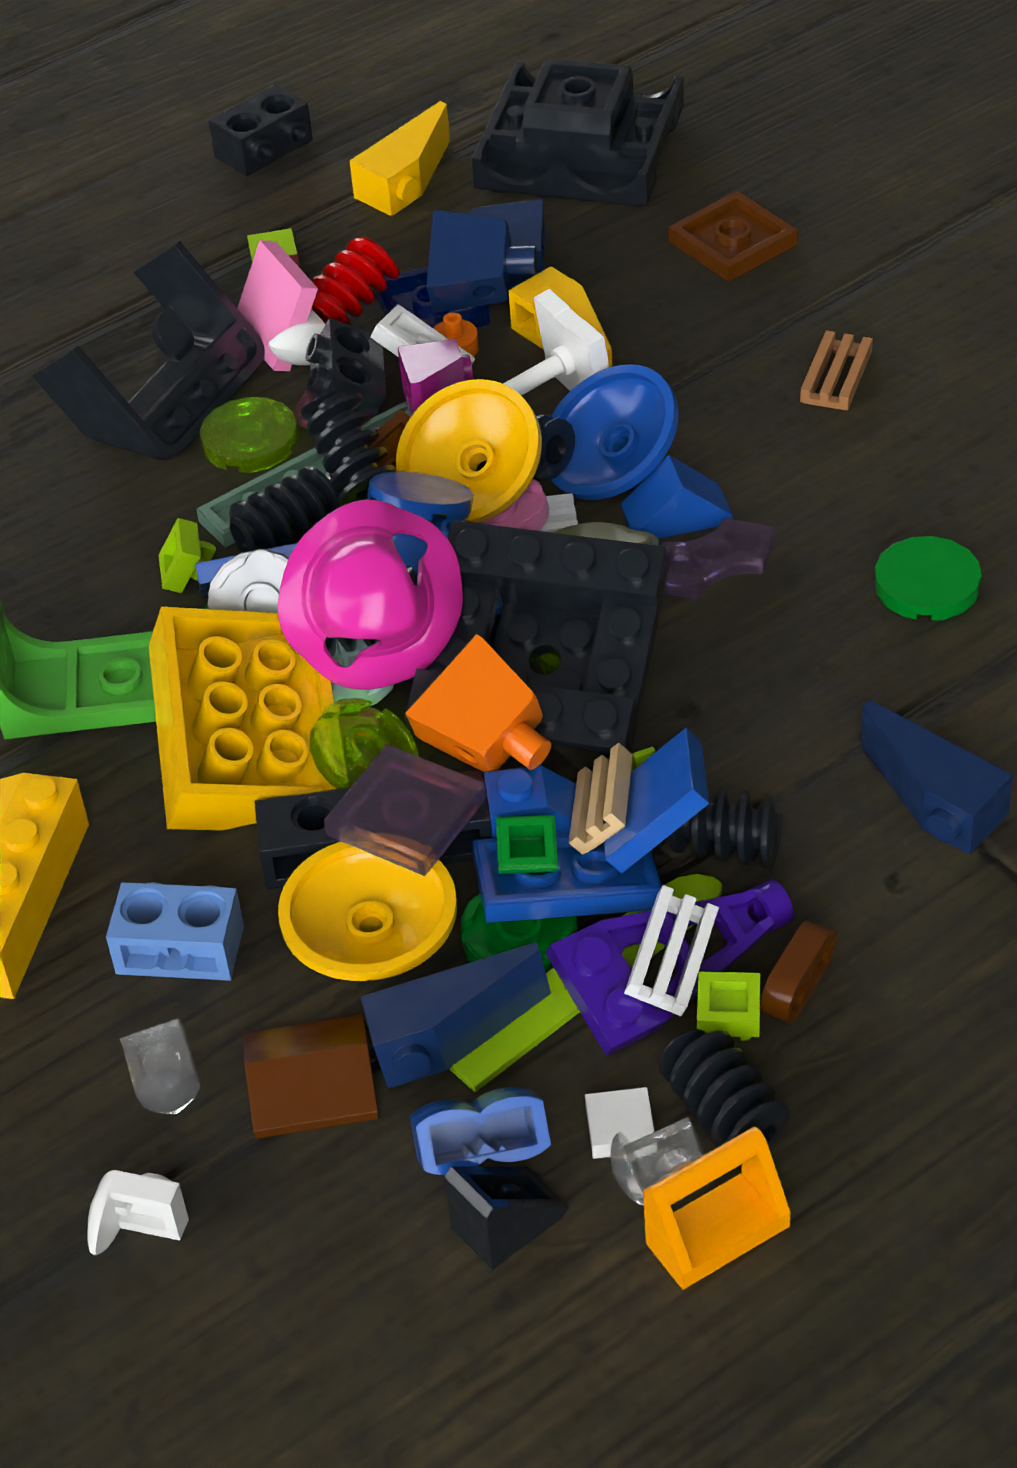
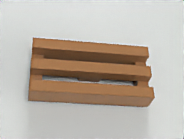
M826 330L801 387L800 402L848 411L871 356L873 338L863 337L859 344L854 343V335L844 334L842 341L835 340V332ZM832 353H836L821 391L816 393ZM854 356L855 358L839 397L832 396L847 357Z

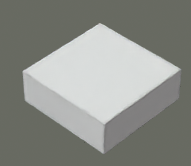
M647 1087L585 1094L593 1159L656 1152V1140Z

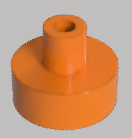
M454 312L446 314L443 317V322H440L433 328L448 339H456L458 346L473 357L477 354L479 350L477 328L471 322L462 320L460 314Z

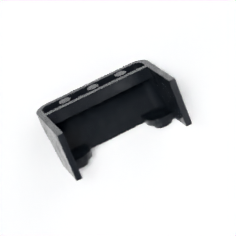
M181 241L175 243L134 271V274L164 308L155 318L152 332L156 344L169 359L129 402L126 401L79 345L42 367L32 376L86 437L157 460H167L181 453L258 368L264 359L265 353L263 342L258 333Z

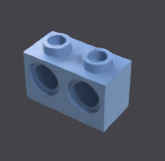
M121 882L106 934L115 973L119 975L231 981L244 929L237 889L213 885L184 886L164 885L155 882L146 884Z

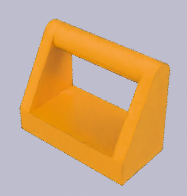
M755 1126L643 1191L646 1244L682 1290L790 1227V1209L767 1141L762 1132ZM742 1164V1173L677 1211H672V1204Z

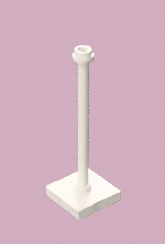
M548 289L534 297L546 360L503 384L514 389L522 396L556 377L571 391L589 376L609 368L604 336L586 320L577 315L552 290ZM327 472L326 477L331 480L330 473Z

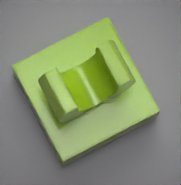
M177 518L159 553L162 589L182 593L190 577L198 581L195 563L212 559L216 546L205 541H199L196 522Z
M699 972L697 1029L704 1030L706 1033L717 1030L727 1031L731 1037H740L741 1041H749L751 1037H759L760 973Z

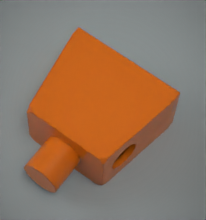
M478 634L474 636L405 713L415 736L482 772L497 771L510 756L514 757L529 770H533L544 761L551 749V742L534 730L543 717L536 695Z

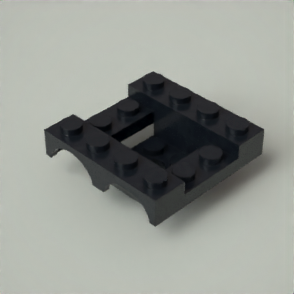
M545 59L537 78H534L526 69L524 62H516L472 157L474 188L491 190L496 193L516 192L534 194L538 197L557 196L576 198L580 201L618 202L628 206L636 204L647 205L657 180L656 164L669 130L676 129L684 107L683 76H675L673 83L660 93L642 95V92H634L631 66ZM619 127L612 145V128Z
M452 520L447 539L455 550L460 567L463 591L461 616L449 642L434 662L426 669L416 668L406 712L476 634L489 644L500 596L503 606L493 650L536 695L543 717L534 730L549 740L551 745L581 748L610 758V749L617 743H620L631 753L670 567L666 546ZM553 654L561 659L559 667L550 674L541 675L532 670L533 662L541 655ZM405 714L404 720L409 728L411 735L413 737H417L415 736V733Z

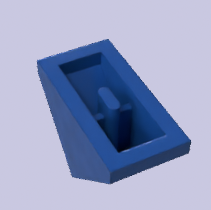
M670 455L621 503V512L628 528L649 532L657 536L658 539L733 523V514L719 483Z

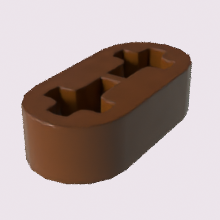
M810 920L802 922L766 981L760 1001V1011L789 1024L795 1022L830 964L836 946L837 931Z

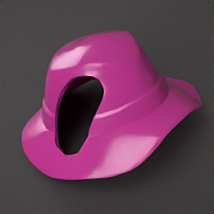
M360 500L339 507L317 522L303 535L288 559L278 597V617L286 640L322 676L346 688L357 690L378 689L414 677L416 668L426 669L440 655L453 635L461 616L463 591L460 567L455 550L447 537L433 523L388 502ZM394 535H413L422 539L427 544V550L418 562L417 585H414L407 567L394 545L392 539ZM327 637L379 639L380 642L360 651L351 666L343 667L331 656L327 650L325 640Z

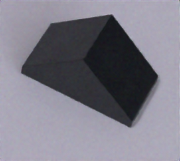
M451 1166L444 1176L452 1230L492 1270L563 1218L569 1208L528 1167Z

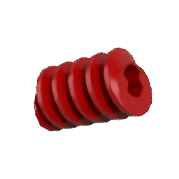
M365 236L352 239L346 246V250L340 251L336 255L334 263L327 264L322 270V275L315 276L311 280L318 288L312 310L325 324L329 318L351 325L345 312L354 317H360L363 309L358 299L367 305H371L376 298L370 287L378 292H384L388 285L382 274L391 280H396L400 275L399 269L386 250L372 239Z

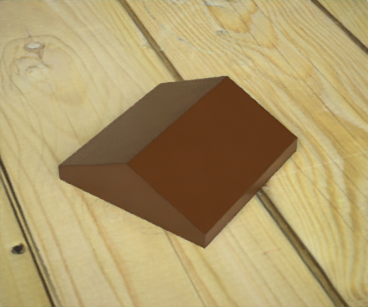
M363 1014L243 1033L244 1066L255 1139L379 1119Z

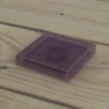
M387 744L324 819L326 834L372 855L426 876L485 801V783Z

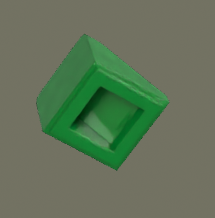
M555 815L496 817V848L499 874L558 872Z

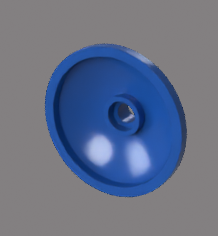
M630 364L613 366L599 371L574 387L563 398L552 414L554 419H565L573 426L575 433L574 452L566 469L550 480L565 494L572 493L574 498L601 500L621 494L648 477L668 452L678 426V402L673 389L666 380L650 368Z

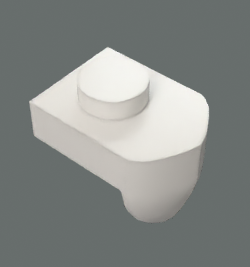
M311 308L306 323L297 324L285 329L269 341L268 347L275 356L286 363L310 365V362L306 361L305 358L307 346L315 333L320 335L325 323Z
M117 1170L107 1172L98 1186L89 1210L87 1238L90 1253L98 1255L105 1251L115 1239L120 1228L180 1240L189 1218L179 1183L172 1182L168 1178L154 1173L137 1175Z

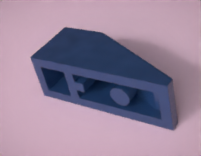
M868 700L863 705L861 746L923 830L931 833L937 840L949 843L970 855L1009 814L1013 775L871 700Z
M537 942L361 996L372 1043L387 1088L389 1089L447 1071L458 1061L550 995L551 991Z

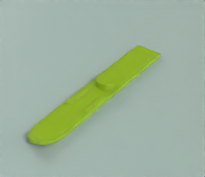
M701 874L678 877L665 884V886L674 889L672 896L683 899L684 895L687 894L695 897L696 902L718 898L722 894V883L718 879ZM646 911L627 912V913H625L623 916L631 915V914H636V913H641V912H646ZM656 942L652 957L665 947L664 944ZM640 944L629 946L622 951V955L631 970ZM554 968L546 973L551 991L550 995L449 1069L474 1092H477L580 1013Z

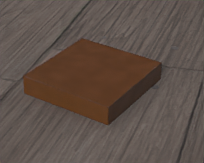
M739 191L733 192L668 227L669 242L728 282L791 249L798 243V229Z

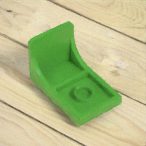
M0 600V727L3 738L12 739L156 722L149 655V642L153 631L65 642L39 640L22 633L10 623L3 611Z

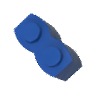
M505 1087L495 1089L481 1095L472 1103L451 1099L435 1101L420 1107L409 1116L417 1160L425 1172L446 1175L451 1166H478L487 1158L502 1162L522 1161L542 1153L551 1145L543 1100L533 1091L525 1088Z

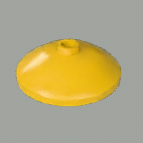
M483 379L467 380L452 384L429 397L418 407L407 422L397 447L396 472L425 473L461 483L474 494L471 513L464 520L470 523L486 521L510 507L523 494L532 481L539 464L542 449V435L538 419L527 401L518 392L505 384ZM487 461L482 469L476 471L477 466L481 462Z
M382 836L348 839L329 845L303 861L290 875L283 887L278 904V917L282 936L293 955L307 967L318 973L348 981L385 979L419 966L435 954L444 944L453 929L457 914L454 882L443 863L432 853L414 843Z

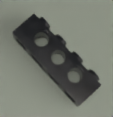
M480 770L396 780L255 801L259 854L266 889L284 887L290 875L308 857L329 845L348 839L382 836L405 840L426 849L445 865L473 861L472 841L492 838L483 774Z

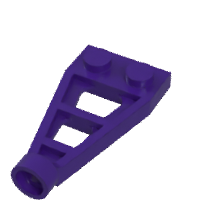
M770 879L743 893L695 902V905L705 908L707 903L719 907L714 923L727 943L723 949L701 962L699 972H725L766 936L768 932H772L793 920V907L789 896L777 881ZM748 909H749L750 914H751L752 918L754 919V921L750 918V916H749V914H748ZM652 911L601 920L550 944L546 952L549 961L606 1057L659 1030L676 1015L624 994L632 970L624 959L622 951L629 946L641 944ZM668 911L657 942L664 944L665 948L667 947L677 916ZM689 920L687 927L695 925L697 923ZM684 938L675 963L678 967V973L669 982L666 994L673 997L675 996L690 949ZM698 975L689 1003L698 996Z

